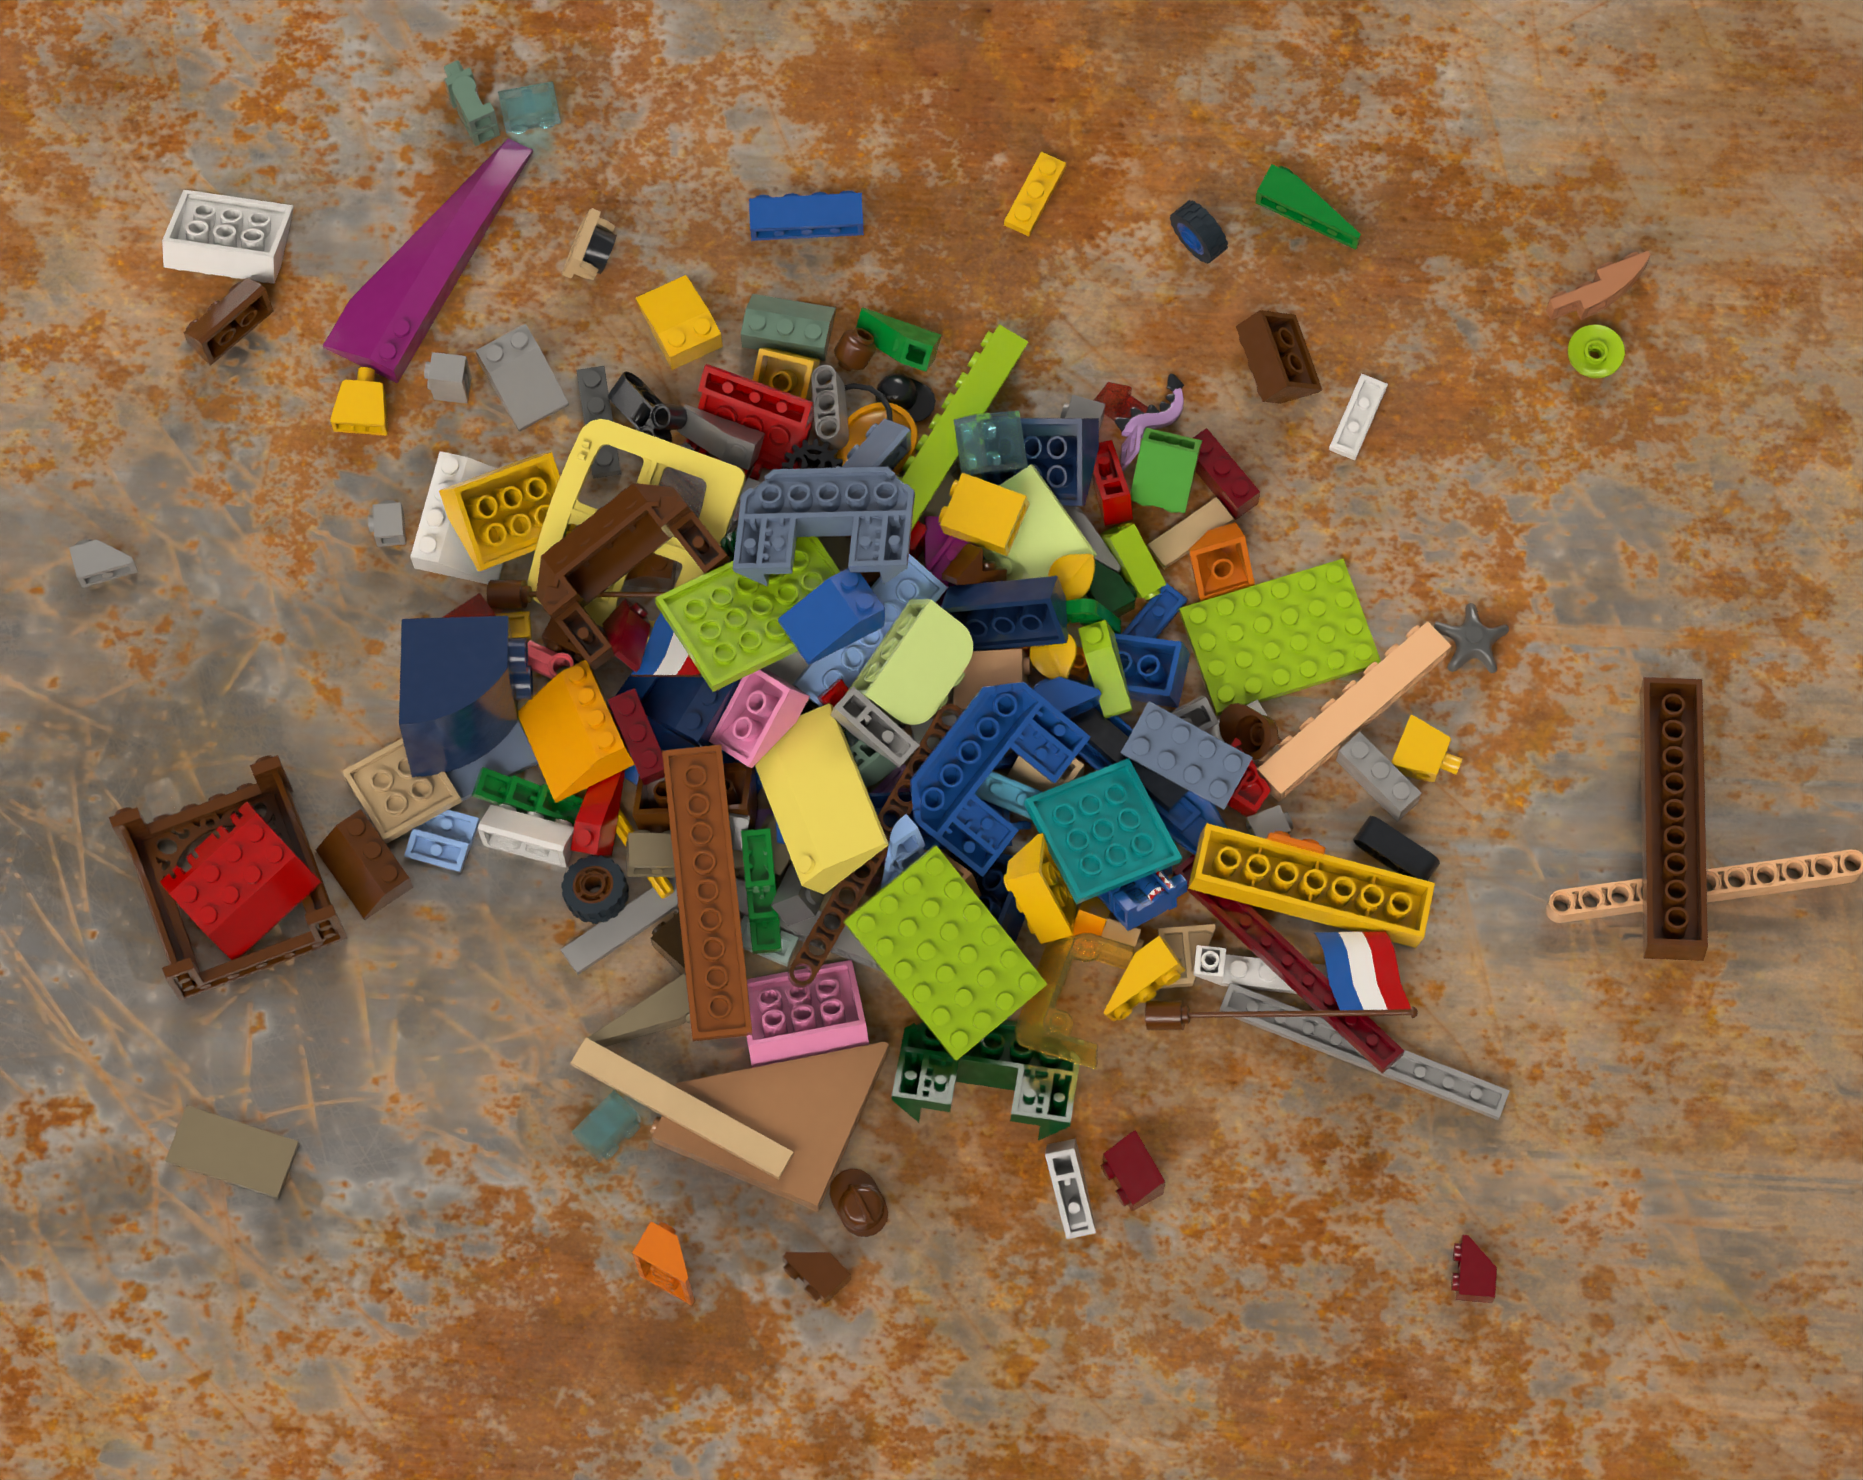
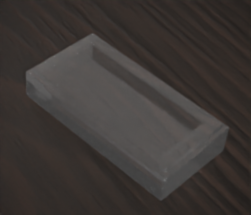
M170 777L142 787L153 819L162 814L172 815L181 811L182 808Z

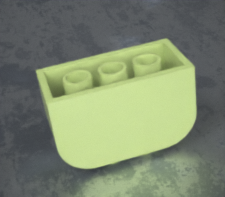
M911 599L848 691L854 686L896 724L917 725L924 723L936 711H939L942 706L946 705L949 699L948 693L963 680L965 676L963 671L969 664L973 654V641L970 632L961 622L933 600Z

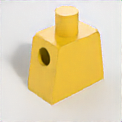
M360 367L357 372V380L342 381L330 419L334 432L388 436L386 392L383 383L374 382V369Z
M1410 715L1391 763L1405 777L1435 782L1440 769L1457 775L1463 759L1447 753L1451 738L1416 716Z

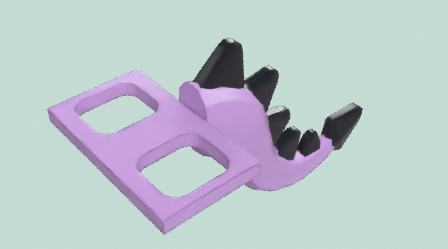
M1171 373L1168 376L1166 388L1172 391L1173 394H1168L1166 399L1171 404L1163 401L1160 402V412L1154 405H1149L1146 413L1136 407H1132L1130 409L1131 419L1122 417L1115 419V424L1121 430V434L1127 437L1121 447L1120 465L1122 471L1127 468L1139 453L1140 441L1143 438L1146 427L1161 429L1171 425L1180 416L1184 405L1181 390L1184 384L1176 375Z

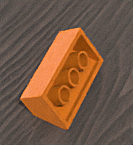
M651 1221L632 1252L639 1275L692 1306L695 1299L679 1239L675 1235L676 1230L664 1222H660L657 1225Z

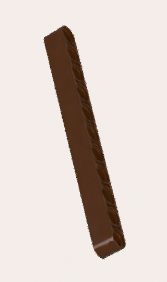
M946 704L938 711L921 740L920 746L914 752L878 814V819L888 844L893 827H888L884 824L883 816L887 813H892L899 820L905 814L910 815L913 809L912 800L909 802L900 800L898 790L901 788L911 790L910 779L914 776L913 764L924 763L931 754L932 750L927 745L929 738L935 737L941 741L952 727L943 723L942 714L950 712L957 719L962 714L961 708L957 705ZM888 846L864 864L869 869L868 877L858 878L853 872L838 883L788 970V979L793 986L805 988L815 979L845 927L843 921L855 910L885 858ZM843 889L850 890L854 894V901L850 904L842 903L838 896L839 891ZM835 915L839 919V927L834 930L828 929L824 925V917ZM813 940L821 941L825 947L824 953L821 955L812 954L809 950V943ZM798 966L806 967L810 972L809 979L806 981L797 980L794 976V969Z

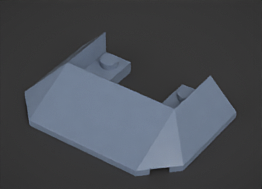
M889 467L773 469L764 476L765 480L754 489L750 487L741 495L732 569L734 572L767 587L770 574L793 573L797 537L851 536L848 563L850 572H880L883 584L908 568L915 492L908 484H904L899 480Z

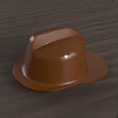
M1230 704L1223 710L1220 716L1219 730L1224 742L1231 745L1235 738L1239 739L1242 743L1240 747L1245 754L1253 757V760L1263 758L1275 745L1282 742V739L1278 737V727L1271 717L1262 715L1244 704Z
M851 1168L836 1175L830 1184L829 1195L843 1225L850 1233L859 1237L876 1235L887 1222L888 1208L875 1181L868 1173L861 1169Z

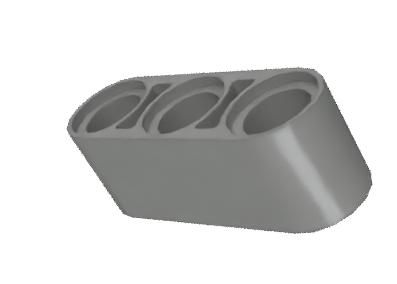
M821 365L813 371L811 378L815 430L823 443H829L828 449L840 450L846 446L849 440L845 385L832 366ZM834 405L830 410H827L829 406ZM836 430L833 435L829 436L832 431Z

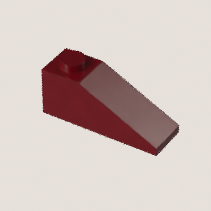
M625 598L602 625L614 655L637 672L641 666L651 625L647 618L649 614L647 610L638 602L632 604Z

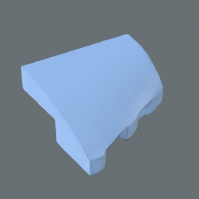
M907 814L900 818L892 829L881 889L925 853L923 849L925 843L919 828Z

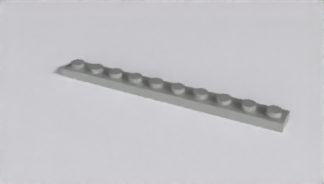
M1230 983L1219 1012L1302 1010ZM1318 1016L1233 1017L1496 1120L1500 1118L1510 1091L1404 1050L1403 1056L1382 1074L1328 1022Z

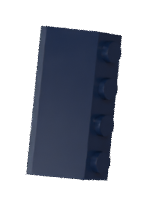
M1058 576L948 586L941 607L968 629L973 641V651L1063 644L1068 641L1066 597Z

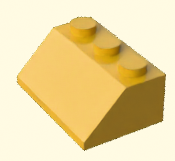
M1037 834L1008 861L1007 873L1004 875V884L1009 892L1012 891L1018 911L1024 913L1031 934L1036 935L1040 944L1073 936L1076 902L1048 851L1044 834Z

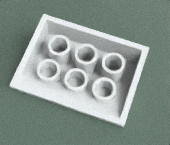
M183 190L162 240L163 266L176 270L220 275L236 279L249 278L263 283H275L281 268L294 207L293 205Z
M439 452L410 556L415 569L488 584L490 580L500 579L504 563L483 571L477 570L447 517L439 493L441 489L497 468L465 456Z

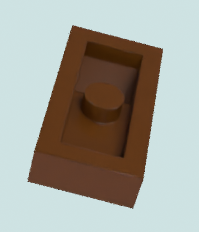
M968 543L943 571L942 579L955 585L1006 581L1007 569L996 565V561L983 560V549Z

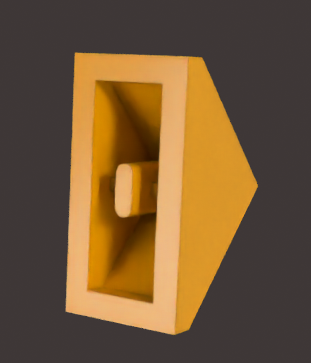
M1098 896L1082 902L1075 919L1074 934L1070 936L1068 946L1096 955L1107 918L1109 919L1112 913Z

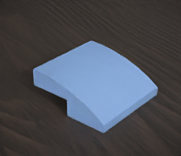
M447 810L415 829L412 828L404 857L461 873L480 819Z

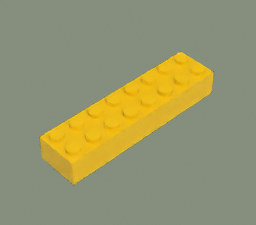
M1206 823L1199 837L1188 889L1353 932L1386 931L1391 942L1416 948L1425 936L1435 883Z

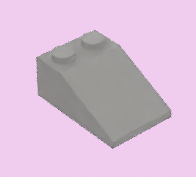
M526 324L475 350L479 365L519 432L569 406L560 385Z

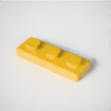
M1040 153L1004 220V226L1030 236L1066 169V162L1046 153Z

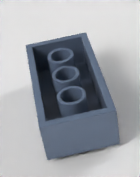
M1150 701L1147 703L1121 751L1122 755L1223 810L1253 758Z

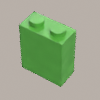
M1146 427L1132 483L1131 501H1135L1142 506L1152 505L1164 508L1171 513H1185L1202 440Z

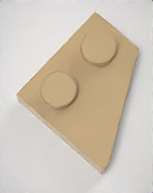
M1215 924L1158 928V936L1169 944L1185 968V971L1180 974L1181 977L1175 983L1169 986L1164 985L1163 988L1193 986L1197 977L1194 976L1196 946H1209L1215 932Z

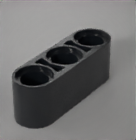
M1369 816L1353 838V842L1361 850L1399 874L1428 881L1440 864L1438 858L1431 852L1375 816Z

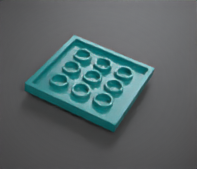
M1129 758L1029 797L1024 801V806L1039 834H1044L1048 851L1076 904L1180 863L1182 860L1179 850Z

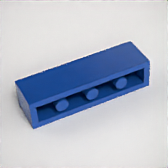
M842 191L839 194L816 192L806 196L790 193L783 197L759 195L755 198H749L751 241L864 235L862 193H855L854 191Z

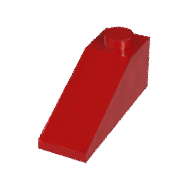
M1113 441L1099 442L1092 481L1104 525L1133 520L1131 496Z
M625 770L588 787L575 820L570 851L612 857Z

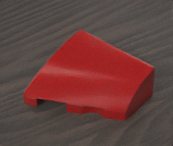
M1235 738L1231 746L1244 753L1240 747L1242 745L1241 741ZM1251 760L1227 804L1245 817L1256 814L1271 791L1265 779L1258 775L1257 767L1253 760Z

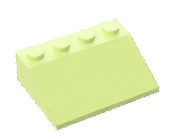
M1030 464L999 485L1026 495L1030 504L1008 556L980 547L983 549V556L986 560L996 561V565L1007 569L1006 581L1048 577L1051 565L1058 558L1065 555L1092 554L1094 558L1097 556L1033 464Z

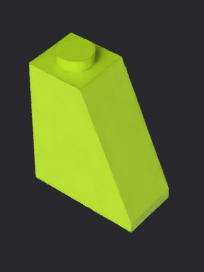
M1118 523L1099 534L1120 564L1121 577L1125 583L1130 582L1137 593L1136 598L1149 600L1161 593L1159 588L1165 586L1166 582L1134 523Z

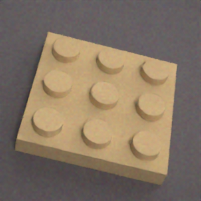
M402 738L342 771L344 778L385 844L462 802L461 797L445 771L432 776H411Z

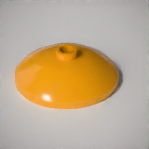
M882 402L866 405L847 418L849 440L845 447L838 450L837 459H842L843 465L848 460L847 455L850 450L857 444L860 446L867 439L865 435L871 426L875 423L879 425L884 418L887 419L886 409ZM889 403L892 408L893 422L906 426L911 430V449L892 470L897 475L902 471L909 456H914L919 436L916 423L911 415L902 407Z

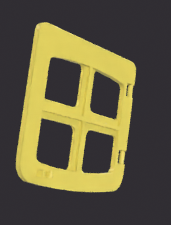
M597 419L590 421L582 428L558 481L534 553L528 577V586H531L532 591L537 590L541 555L565 537L570 524L580 525L598 510L580 503L579 495L590 468L602 446L610 445L643 458L644 463L637 480L638 484L659 486L663 473L668 467L703 479L707 487L699 519L720 546V541L726 537L745 484L746 476L744 471L737 466L610 420ZM672 537L654 552L682 564V570L674 588L704 575V572L675 537ZM627 574L604 592H621ZM533 597L536 602L541 604L537 597ZM597 597L585 606L584 609L597 625L603 627L602 623L618 607L619 597ZM649 620L651 627H654L655 621Z

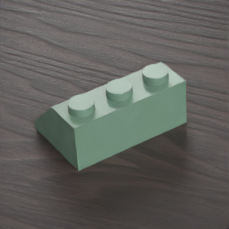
M752 294L746 307L741 330L742 347L755 350L769 347L826 361L836 308Z

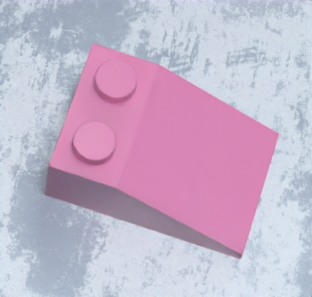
M762 668L741 679L709 742L714 745H721L723 751L746 766L753 768L797 722L810 696L771 671Z

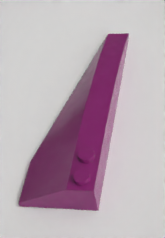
M508 138L349 300L324 342L323 348L362 367L372 368L375 370V373L398 384L529 160L533 150Z

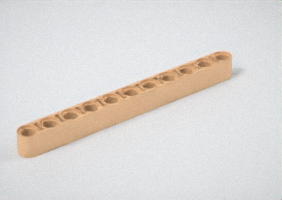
M1850 849L1706 869L1707 882L1713 888L1712 891H1707V903L1852 883L1863 873V854L1858 850ZM1844 862H1853L1857 867V871L1848 870ZM1815 866H1824L1828 870V875L1819 874ZM1793 869L1797 871L1799 879L1790 878L1786 870ZM1764 873L1768 875L1771 882L1762 883L1758 879L1757 874ZM1642 878L1557 890L1550 896L1546 905V914L1551 921L1563 923L1643 912ZM1728 878H1738L1742 886H1731ZM1612 894H1622L1626 902H1615L1612 899ZM1591 897L1596 901L1597 906L1588 907L1583 903L1582 899ZM1562 901L1567 905L1568 910L1558 911L1553 903Z

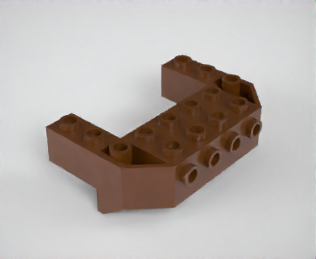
M632 483L541 555L536 597L588 664L595 670L614 656L608 638L584 609L585 606L674 536L704 574L732 561L674 487Z

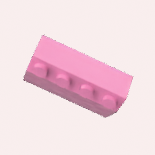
M852 960L822 965L815 979L805 988L793 986L788 979V972L747 979L753 1035L746 1036L752 1068L869 1045L866 1021ZM807 968L794 970V976L799 981H806L810 977V972Z

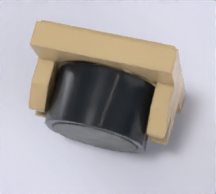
M593 208L589 209L580 224L563 267L562 275L572 278L575 274L594 280L597 273L601 274L603 272L617 235L613 234L615 226L599 217L600 211Z

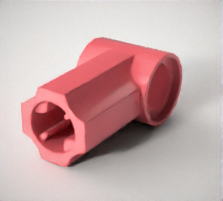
M533 641L527 643L528 665H532V671L553 679L558 674L556 672L560 667L575 665L572 657L566 653L554 652Z

